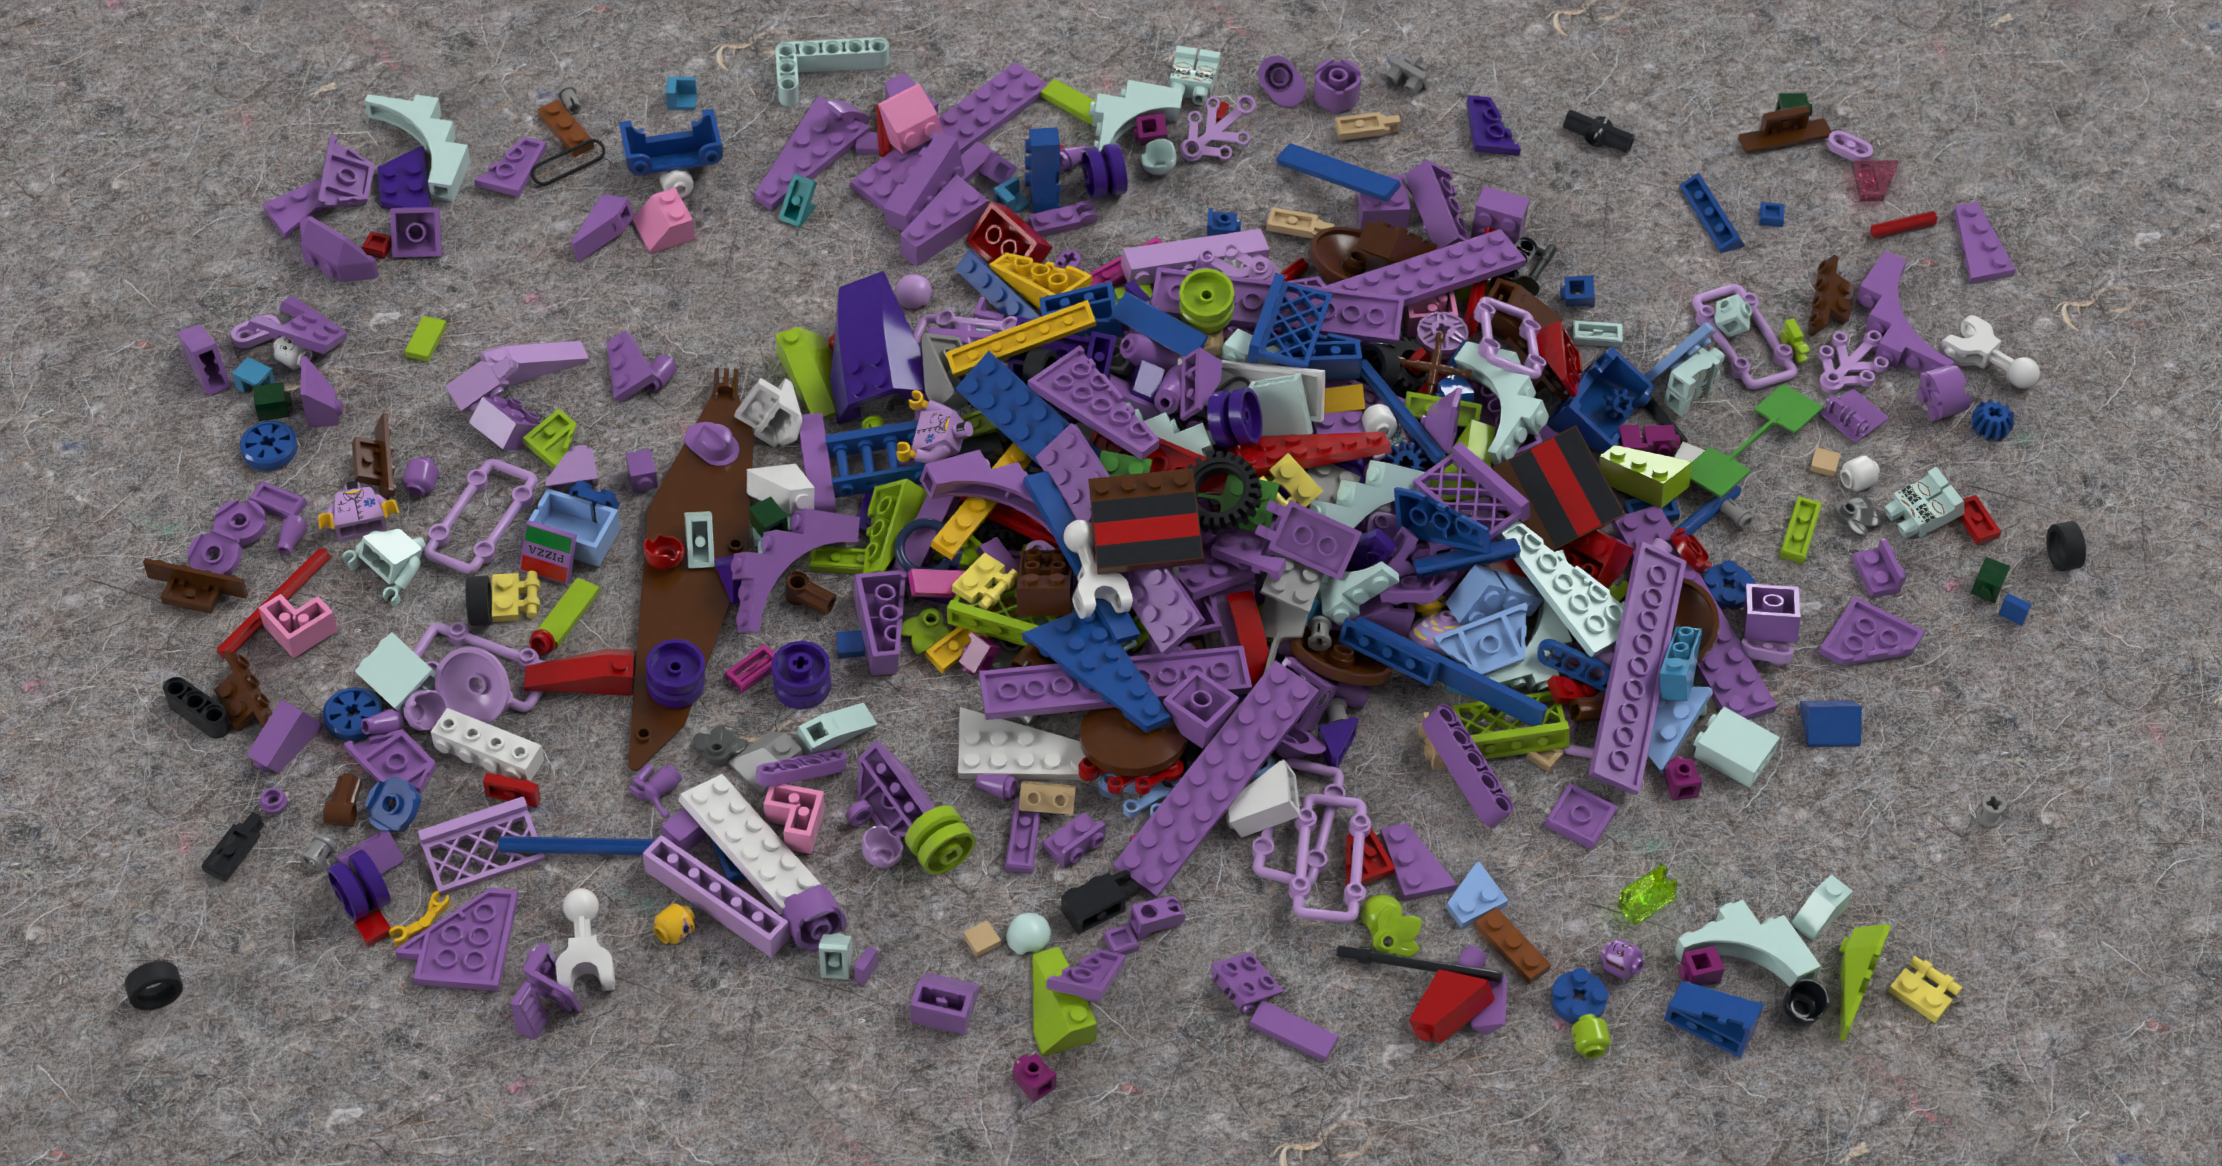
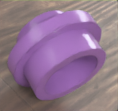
M278 788L266 789L259 800L261 809L268 814H277L283 811L288 802L286 794Z

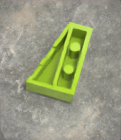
M1614 445L1600 456L1599 467L1610 487L1654 506L1657 505L1662 509L1690 487L1692 461Z

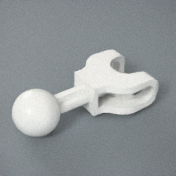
M1969 315L1962 321L1961 333L1965 338L1948 335L1940 342L1941 354L1955 361V364L1959 366L1973 365L1985 369L1992 362L2008 372L2009 381L2017 388H2030L2039 379L2040 369L2038 364L2027 357L2014 360L2000 352L2001 340L1994 336L1991 325L1977 316Z
M1085 520L1071 522L1064 531V542L1069 550L1078 553L1082 563V568L1077 577L1078 585L1072 598L1078 616L1081 619L1091 617L1096 607L1095 599L1097 598L1110 602L1117 613L1129 612L1133 599L1127 579L1119 573L1098 574L1096 556L1093 550L1095 546L1093 525Z
M578 888L569 892L563 902L565 916L574 922L575 938H568L567 949L556 960L557 983L573 992L574 981L579 976L592 974L599 978L602 991L614 990L615 973L612 955L605 948L599 946L596 935L591 936L590 921L598 913L599 902L593 892L584 888Z

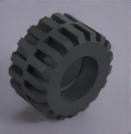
M1403 337L1399 339L1398 345L1389 344L1396 351L1398 357H1404L1406 360L1419 347L1423 348L1420 343L1416 344L1415 340H1408ZM1377 354L1373 360L1372 367L1381 376L1382 362ZM1400 367L1399 378L1391 390L1396 396L1405 399L1407 391L1418 392L1427 381L1428 372L1422 371L1417 377L1406 367Z

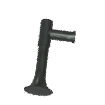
M1549 244L1546 249L1538 247L1534 254L1540 257L1538 263L1529 276L1519 277L1516 284L1521 285L1532 295L1536 296L1539 292L1537 280L1556 253V246Z

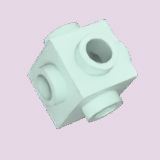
M1738 294L1717 301L1716 313L1714 314L1716 325L1728 338L1749 330L1752 310L1749 303L1745 302Z

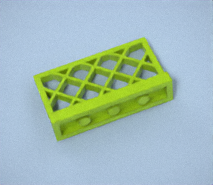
M1015 580V585L1010 591L1000 596V600L997 602L1000 611L995 613L982 609L979 606L981 601L979 598L972 605L960 603L963 598L957 594L954 600H950L947 607L948 624L1022 646L1027 645L1022 640V633L1039 627L1035 625L1034 621L1046 617L1048 622L1060 618V616H1025V618L1020 620L1011 618L1009 614L1018 611L1017 604L1005 608L1002 601L1014 597L1017 602L1018 580ZM993 583L989 588L993 589L996 584Z
M1550 691L1526 695L1540 703L1553 700ZM1481 701L1453 705V710L1467 732L1472 729L1480 733L1470 736L1485 759L1570 747V729L1568 721L1565 720L1561 704L1554 703L1550 709L1546 710L1543 725L1518 728L1522 723L1518 719L1513 724L1504 721L1503 719L1507 715L1504 712H1500L1497 717L1487 713L1490 709L1495 708ZM1468 712L1475 714L1471 720L1460 716L1461 713ZM1481 718L1491 722L1486 728L1476 724ZM1549 718L1558 721V723L1544 724ZM1497 725L1506 729L1492 732Z

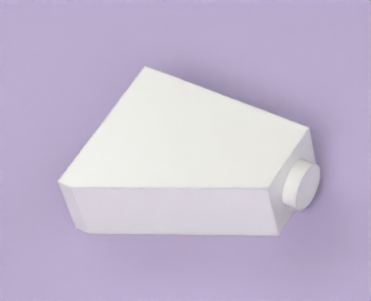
M796 464L747 469L748 495L761 501L772 497L782 511L792 514L795 510L805 508L814 510V486Z
M1285 760L1279 761L1243 789L1228 808L1229 813L1226 814V820L1229 827L1235 829L1242 838L1300 817L1296 775Z

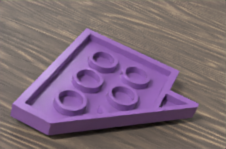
M489 888L398 947L395 951L397 959L418 960L413 978L415 985L499 991L519 898L518 890Z

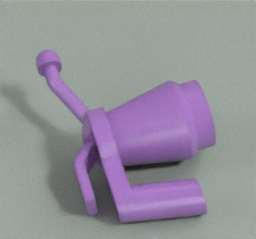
M647 763L632 780L636 788L630 785L629 789L637 798L648 799L654 802L661 816L667 819L670 817V812L666 809L663 810L658 800L660 796L677 788L678 784L682 781V777L672 765L668 764L665 767H661L648 783H645L654 772L653 767Z

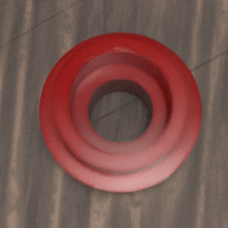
M538 629L532 633L529 644L531 649L536 651L538 655L549 654L554 650L555 640L550 632Z

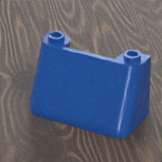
M714 109L702 110V118L698 122L696 120L691 121V131L645 137L644 128L636 130L632 126L631 120L619 122L623 155L627 167L632 174L645 175L713 165L718 163L723 157L722 142Z
M1612 346L1580 374L1581 380L1578 381L1577 396L1571 398L1567 392V400H1561L1546 423L1549 428L1557 433H1561L1576 425L1587 446L1601 453H1605L1614 445L1618 446L1620 444V441H1618L1620 435L1617 433L1618 426L1623 425L1632 413L1631 410L1626 412V418H1621L1619 414L1615 418L1610 417L1611 411L1603 409L1606 405V400L1603 396L1612 394V388L1617 389L1618 392L1622 388L1627 389L1626 395L1635 398L1631 401V407L1634 409L1638 406L1643 408L1651 400L1652 396L1649 394L1655 387ZM1619 399V402L1616 404V407H1618V404L1621 403V399Z

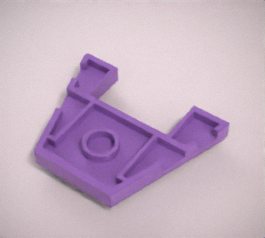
M294 296L283 300L280 310L296 318L281 325L264 316L257 315L249 320L247 330L256 332L257 328L268 331V337L274 339L282 336L293 339V345L321 354H325L344 342L347 335L345 330Z
M1277 517L1272 518L1270 529L1273 528ZM1230 527V533L1224 534L1221 530L1211 547L1212 557L1236 566H1240L1241 563L1248 565L1252 568V572L1260 574L1264 571L1270 573V578L1280 580L1286 569V559L1265 556L1271 542L1270 540L1254 534V531L1243 529L1235 531L1233 527Z
M1470 568L1420 579L1416 578V573L1401 576L1398 583L1379 594L1381 602H1390L1391 604H1401L1403 602L1427 604L1434 602Z

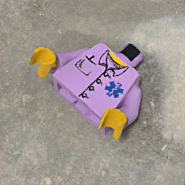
M912 391V397L918 399V401L909 399L911 409L920 410L925 408L926 411H921L912 449L910 450V445L907 442H899L897 444V459L900 462H907L910 458H914L916 462L931 463L958 454L963 438L973 434L972 424L969 421L964 422L959 417L957 411L933 400L925 401L920 391Z
M350 481L345 485V491L338 492L335 495V502L330 504L327 512L319 514L317 517L319 530H322V528L336 529L338 541L340 542L363 537L373 531H387L385 518L395 513L400 514L396 500H386L380 494H374L371 487L361 488L359 482Z

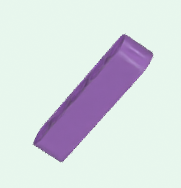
M822 412L802 414L799 438L804 474L814 486V510L836 513Z
M927 494L916 519L932 518L946 524L953 516L962 496H949L931 500ZM922 528L909 535L905 543V553L911 563L918 567L928 568L936 551L930 545L938 534L937 531ZM896 559L892 571L904 570ZM906 572L905 585L910 586L908 573Z
M1440 704L1423 720L1422 727L1479 819L1486 826L1494 828L1513 811V803L1455 711L1446 704Z

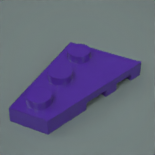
M1468 95L1466 106L1474 152L1519 156L1521 148L1518 143L1515 144L1512 140V133L1502 123V116L1491 97Z
M1379 528L1361 534L1345 572L1363 570L1381 561L1384 562L1393 553L1396 544Z

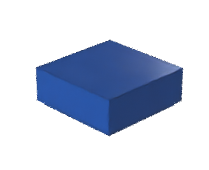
M1761 202L1759 207V225L1783 227L1785 204Z
M2008 593L2004 598L1998 615L2022 626L2026 621L2031 604Z
M861 630L836 632L838 658L865 656Z

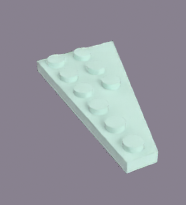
M1519 520L1496 536L1499 541L1511 538L1517 540L1521 552L1518 558L1513 559L1590 658L1616 644L1624 601L1622 603L1618 602L1601 583L1577 565L1574 568L1564 560L1565 556L1558 550L1553 552L1544 545L1541 537Z

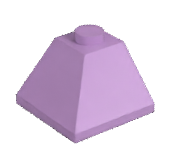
M587 445L572 447V451L566 452L546 479V489L555 491L570 489L572 485H576L577 481L586 482L591 486L598 485L593 448L587 449Z

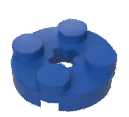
M577 481L576 485H572L568 495L591 501L593 510H595L597 503L617 510L620 505L617 499H615V493L602 489L601 492L593 490L590 484L583 481Z
M1726 560L1722 564L1712 566L1706 571L1703 579L1721 609L1724 606L1732 607V610L1743 608L1746 584H1755V580L1750 573L1731 560ZM1724 584H1730L1733 586V589L1730 587L1725 589L1723 586Z
M388 777L390 779L376 783L368 794L366 800V809H369L370 814L368 818L371 824L380 830L391 833L397 831L404 832L417 815L421 803V795L416 792L415 787L409 781L398 777ZM396 800V807L392 811H390L391 806L389 805V802Z
M1576 968L1574 971L1566 972L1556 979L1551 993V1003L1554 1011L1560 1018L1573 1023L1574 1021H1579V1017L1586 1014H1593L1595 1017L1600 1018L1604 1013L1609 994L1605 985L1598 977L1589 973L1584 968ZM1575 993L1583 994L1585 1001L1581 999L1574 1000Z

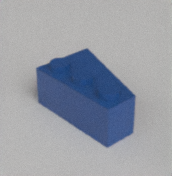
M1682 981L1668 1005L1664 1020L1741 1058L1755 1034L1764 1004Z

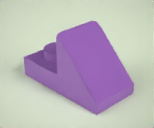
M1404 526L1400 528L1393 539V542L1396 544L1394 551L1383 562L1399 573V577L1415 573L1413 561L1407 557L1414 552L1419 539L1411 530Z

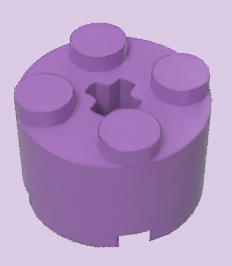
M1328 59L1319 64L1314 80V101L1321 107L1330 110L1333 114H1341L1344 110L1355 106L1359 101L1361 87L1359 67L1345 59H1341V62H1334V59Z
M1945 365L1919 375L1921 388L1917 389V395L1921 403L1925 402L1927 404L1928 414L1932 421L1969 409L1970 393L1965 394L1963 386H1966L1967 382L1957 365Z
M819 884L799 894H792L784 901L785 908L782 918L788 921L789 933L800 949L804 947L808 951H818L823 934L832 935L840 930L843 933L846 929V916L831 892L824 885Z

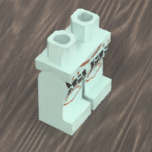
M1177 46L1169 87L1183 90L1182 100L1184 97L1192 98L1194 104L1204 105L1206 100L1211 97L1216 82L1221 52L1200 49L1196 66L1197 48Z
M1715 347L1710 351L1701 348L1697 351V354L1672 370L1663 403L1681 417L1688 413L1693 400L1700 399L1705 393L1710 394L1713 391L1715 382L1721 373L1719 367L1724 361V353Z
M1934 467L1928 471V475L1923 479L1906 486L1902 491L1898 490L1895 492L1894 500L1885 506V514L1891 521L1901 516L1905 518L1904 521L1898 524V529L1905 539L1915 534L1922 538L1927 535V532H1931L1965 514L1964 500L1952 485L1949 486L1948 480L1940 470Z

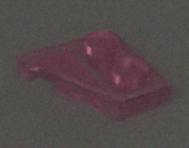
M1898 160L1853 162L1852 170L1860 202L1884 201L1898 168Z

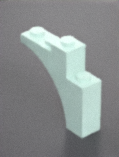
M1128 80L1126 89L1121 88L1120 97L1098 93L1096 102L1091 101L1089 115L1093 116L1092 126H1097L1095 136H1099V141L1095 140L1093 147H1097L1101 152L1103 145L1115 143L1121 136L1132 130L1133 126H1137L1136 117L1164 113L1165 121L1177 122L1183 90Z
M1381 561L1363 570L1344 572L1341 581L1329 576L1328 583H1320L1315 599L1321 598L1322 614L1340 626L1344 623L1345 618L1352 619L1360 614L1359 606L1398 583L1399 573Z
M1743 900L1734 904L1730 902L1723 905L1719 909L1716 922L1711 921L1700 930L1693 933L1689 931L1681 935L1674 952L1681 962L1684 952L1716 946L1719 955L1743 958L1759 964L1776 974L1789 987L1802 979L1816 981L1821 965L1785 915L1775 919L1769 918L1760 924Z

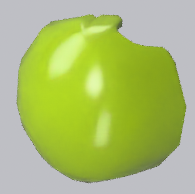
M1379 894L1371 896L1362 905L1361 920L1363 925L1365 924L1369 928L1371 935H1374L1378 930L1377 918L1388 905L1396 904L1400 916L1403 917L1402 907L1394 897Z

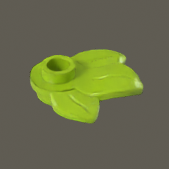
M927 608L919 616L908 618L901 628L902 636L911 637V644L916 655L926 652L927 649L951 632L943 625L944 617L942 613L934 608ZM928 617H933L936 621L933 623H929L926 619Z
M1394 903L1385 907L1377 918L1378 930L1372 938L1374 949L1377 952L1394 953L1408 957L1413 956L1420 950L1418 944L1413 939L1421 930V918L1417 916L1401 917ZM1389 936L1391 943L1386 947L1383 944V939Z

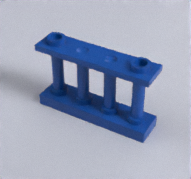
M919 420L825 435L829 458L837 457L839 478L832 479L835 498L873 492L876 486L903 479H908L915 484L922 485L920 478L927 463L914 461L915 465L900 467L896 455L899 442H907L909 445H913ZM887 449L890 469L875 471L872 451ZM862 453L865 473L850 476L847 456Z

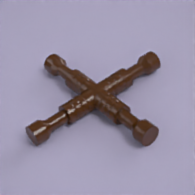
M1437 332L1435 335L1436 345L1432 351L1430 362L1420 360L1415 362L1399 357L1400 367H1413L1415 370L1428 372L1426 395L1433 396V389L1436 387L1438 374L1451 377L1456 375L1462 376L1464 379H1471L1472 370L1453 369V366L1440 364L1442 357L1441 347L1446 336L1441 332Z

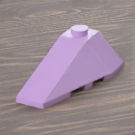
M581 341L500 345L479 352L481 361L496 363L502 359H514L518 362V371L507 379L510 383L508 386L589 362L588 355Z

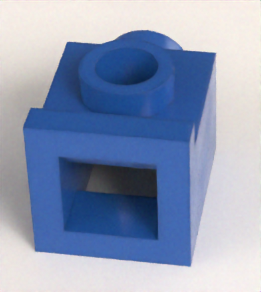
M1208 208L1207 236L1241 232V220H1237V213L1213 212V208Z
M1594 275L1564 277L1565 286H1560V300H1565L1566 307L1588 305L1595 307Z

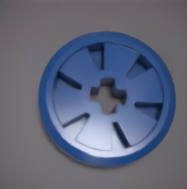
M278 421L257 423L247 429L240 440V450L244 461L249 466L259 470H274L283 467L294 458L298 449L293 429L285 423Z
M351 687L340 690L328 699L323 708L325 727L333 737L339 740H363L373 734L366 735L363 733L361 721L364 718H369L383 712V707L379 697L368 689ZM354 712H358V715L354 714L353 717H349L348 715L349 713L353 714Z

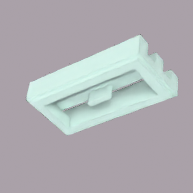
M1573 321L1574 345L1622 348V324Z

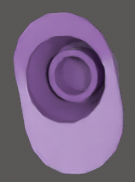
M1275 55L1264 59L1260 64L1258 80L1278 105L1294 107L1303 100L1306 93L1305 81L1289 60Z
M700 422L692 425L685 433L686 445L711 465L726 466L734 462L738 457V442L733 437L731 431L724 425Z
M1292 727L1274 752L1284 759H1302L1306 753H1323L1326 751V745L1314 735Z

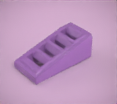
M525 981L510 1003L517 1033L535 1040L544 1029L549 1018L531 983Z

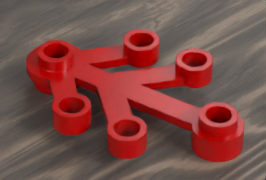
M1084 757L1078 765V775L1084 781H1094L1100 776V773H1109L1093 765L1087 757ZM1178 759L1168 768L1154 773L1150 777L1113 776L1107 781V789L1111 794H1120L1126 786L1135 781L1136 793L1145 795L1162 780L1166 782L1177 781L1183 774L1184 765Z

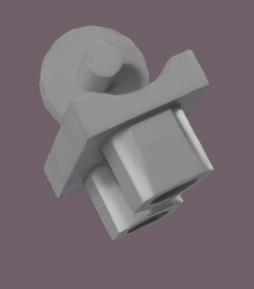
M1394 55L1389 60L1391 67L1386 74L1388 82L1397 85L1402 78L1406 79L1407 82L1404 84V88L1413 95L1421 88L1426 90L1429 87L1430 83L1427 82L1428 74L1425 73L1427 67L1422 65V56L1416 55L1413 59L1406 57L1404 61Z

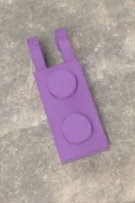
M1085 200L1078 202L1075 206L1070 205L1028 215V221L1031 228L1043 237L1079 229L1081 226L1097 222L1099 217L1097 212L1092 211L1094 208L1093 203Z

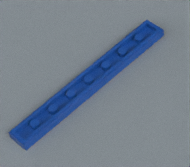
M1048 471L1025 476L1023 483L1073 572L1078 577L1082 568L1081 560L1078 553L1069 550L1064 542V531L1071 522L1075 521V518ZM1095 599V611L1114 644L1138 639L1140 632L1128 612L1117 613L1107 600Z
M1359 616L1355 621L1440 662L1437 681L1528 725H1543L1547 710L1546 705Z

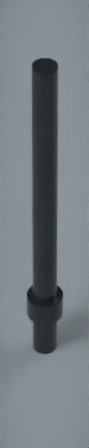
M1338 945L1337 956L1357 959L1358 963L1370 964V962L1430 972H1437L1440 969L1492 982L1502 983L1503 972L1377 952L1372 951L1370 947L1364 946L1353 948Z

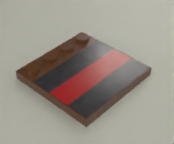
M1576 425L1491 468L1529 501L1530 518L1522 524L1541 537L1544 545L1553 552L1625 517L1621 505ZM1504 511L1507 517L1511 515L1508 511Z
M1193 468L1088 479L1098 574L1204 564Z

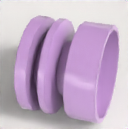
M1433 312L1424 316L1419 321L1415 340L1416 344L1420 343L1423 349L1427 350L1432 356V351L1436 345V333H1444L1446 336L1441 347L1442 357L1440 364H1442L1443 362H1449L1461 342L1468 339V327L1455 314Z

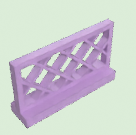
M524 796L418 831L422 850L440 895L545 860L544 853H537L530 857H525L518 853H503L511 858L506 865H496L492 861L497 852H499L498 842L494 844L483 839L485 834L491 830L501 832V836H522L510 831L513 823L524 819L527 828L523 837H528L529 833L531 837H538ZM468 838L475 841L470 853L457 848L461 840ZM480 844L493 849L488 860L474 855ZM442 847L449 850L442 862L433 858L430 850ZM453 853L467 858L461 869L448 864ZM471 860L484 865L481 873L472 875L465 872ZM444 869L458 874L454 882L442 885L440 876Z

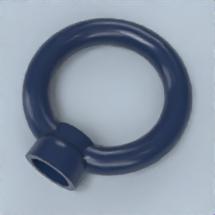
M919 518L907 523L898 533L894 546L896 559L906 572H909L911 569L948 570L950 566L958 568L964 548H961L952 560L944 556L943 560L934 567L922 568L911 563L905 553V543L909 535L922 528L933 529L939 533L945 525L932 518Z

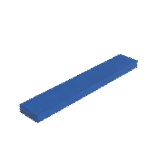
M1289 143L1276 158L1278 165L1388 202L1401 187L1400 181L1292 143Z

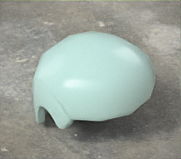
M1156 139L1147 143L1145 154H1141V163L1144 170L1152 175L1167 174L1177 162L1174 145L1167 139Z
M1023 913L1016 916L1007 929L1006 940L1009 947L1020 955L1029 951L1038 953L1049 943L1051 929L1043 916L1036 913Z

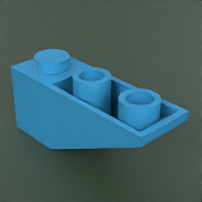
M1688 626L1675 627L1660 671L1661 699L1688 701L1694 681L1702 629Z

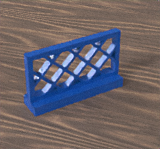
M1275 273L1249 344L1247 361L1257 363L1258 359L1261 358L1291 367L1308 368L1332 299V293L1284 281L1285 275ZM1286 292L1297 293L1299 298L1290 301ZM1316 298L1325 302L1314 307L1310 300ZM1305 303L1308 310L1299 313L1295 306ZM1289 308L1293 315L1283 318L1280 311ZM1314 315L1317 322L1308 325L1304 318ZM1298 320L1302 327L1292 330L1289 323ZM1283 326L1287 333L1277 336L1273 329ZM1307 333L1311 340L1302 343L1297 336ZM1292 339L1296 345L1286 348L1282 342ZM1276 344L1281 350L1273 353L1266 351V348ZM1301 351L1305 359L1303 361L1293 358L1291 354Z

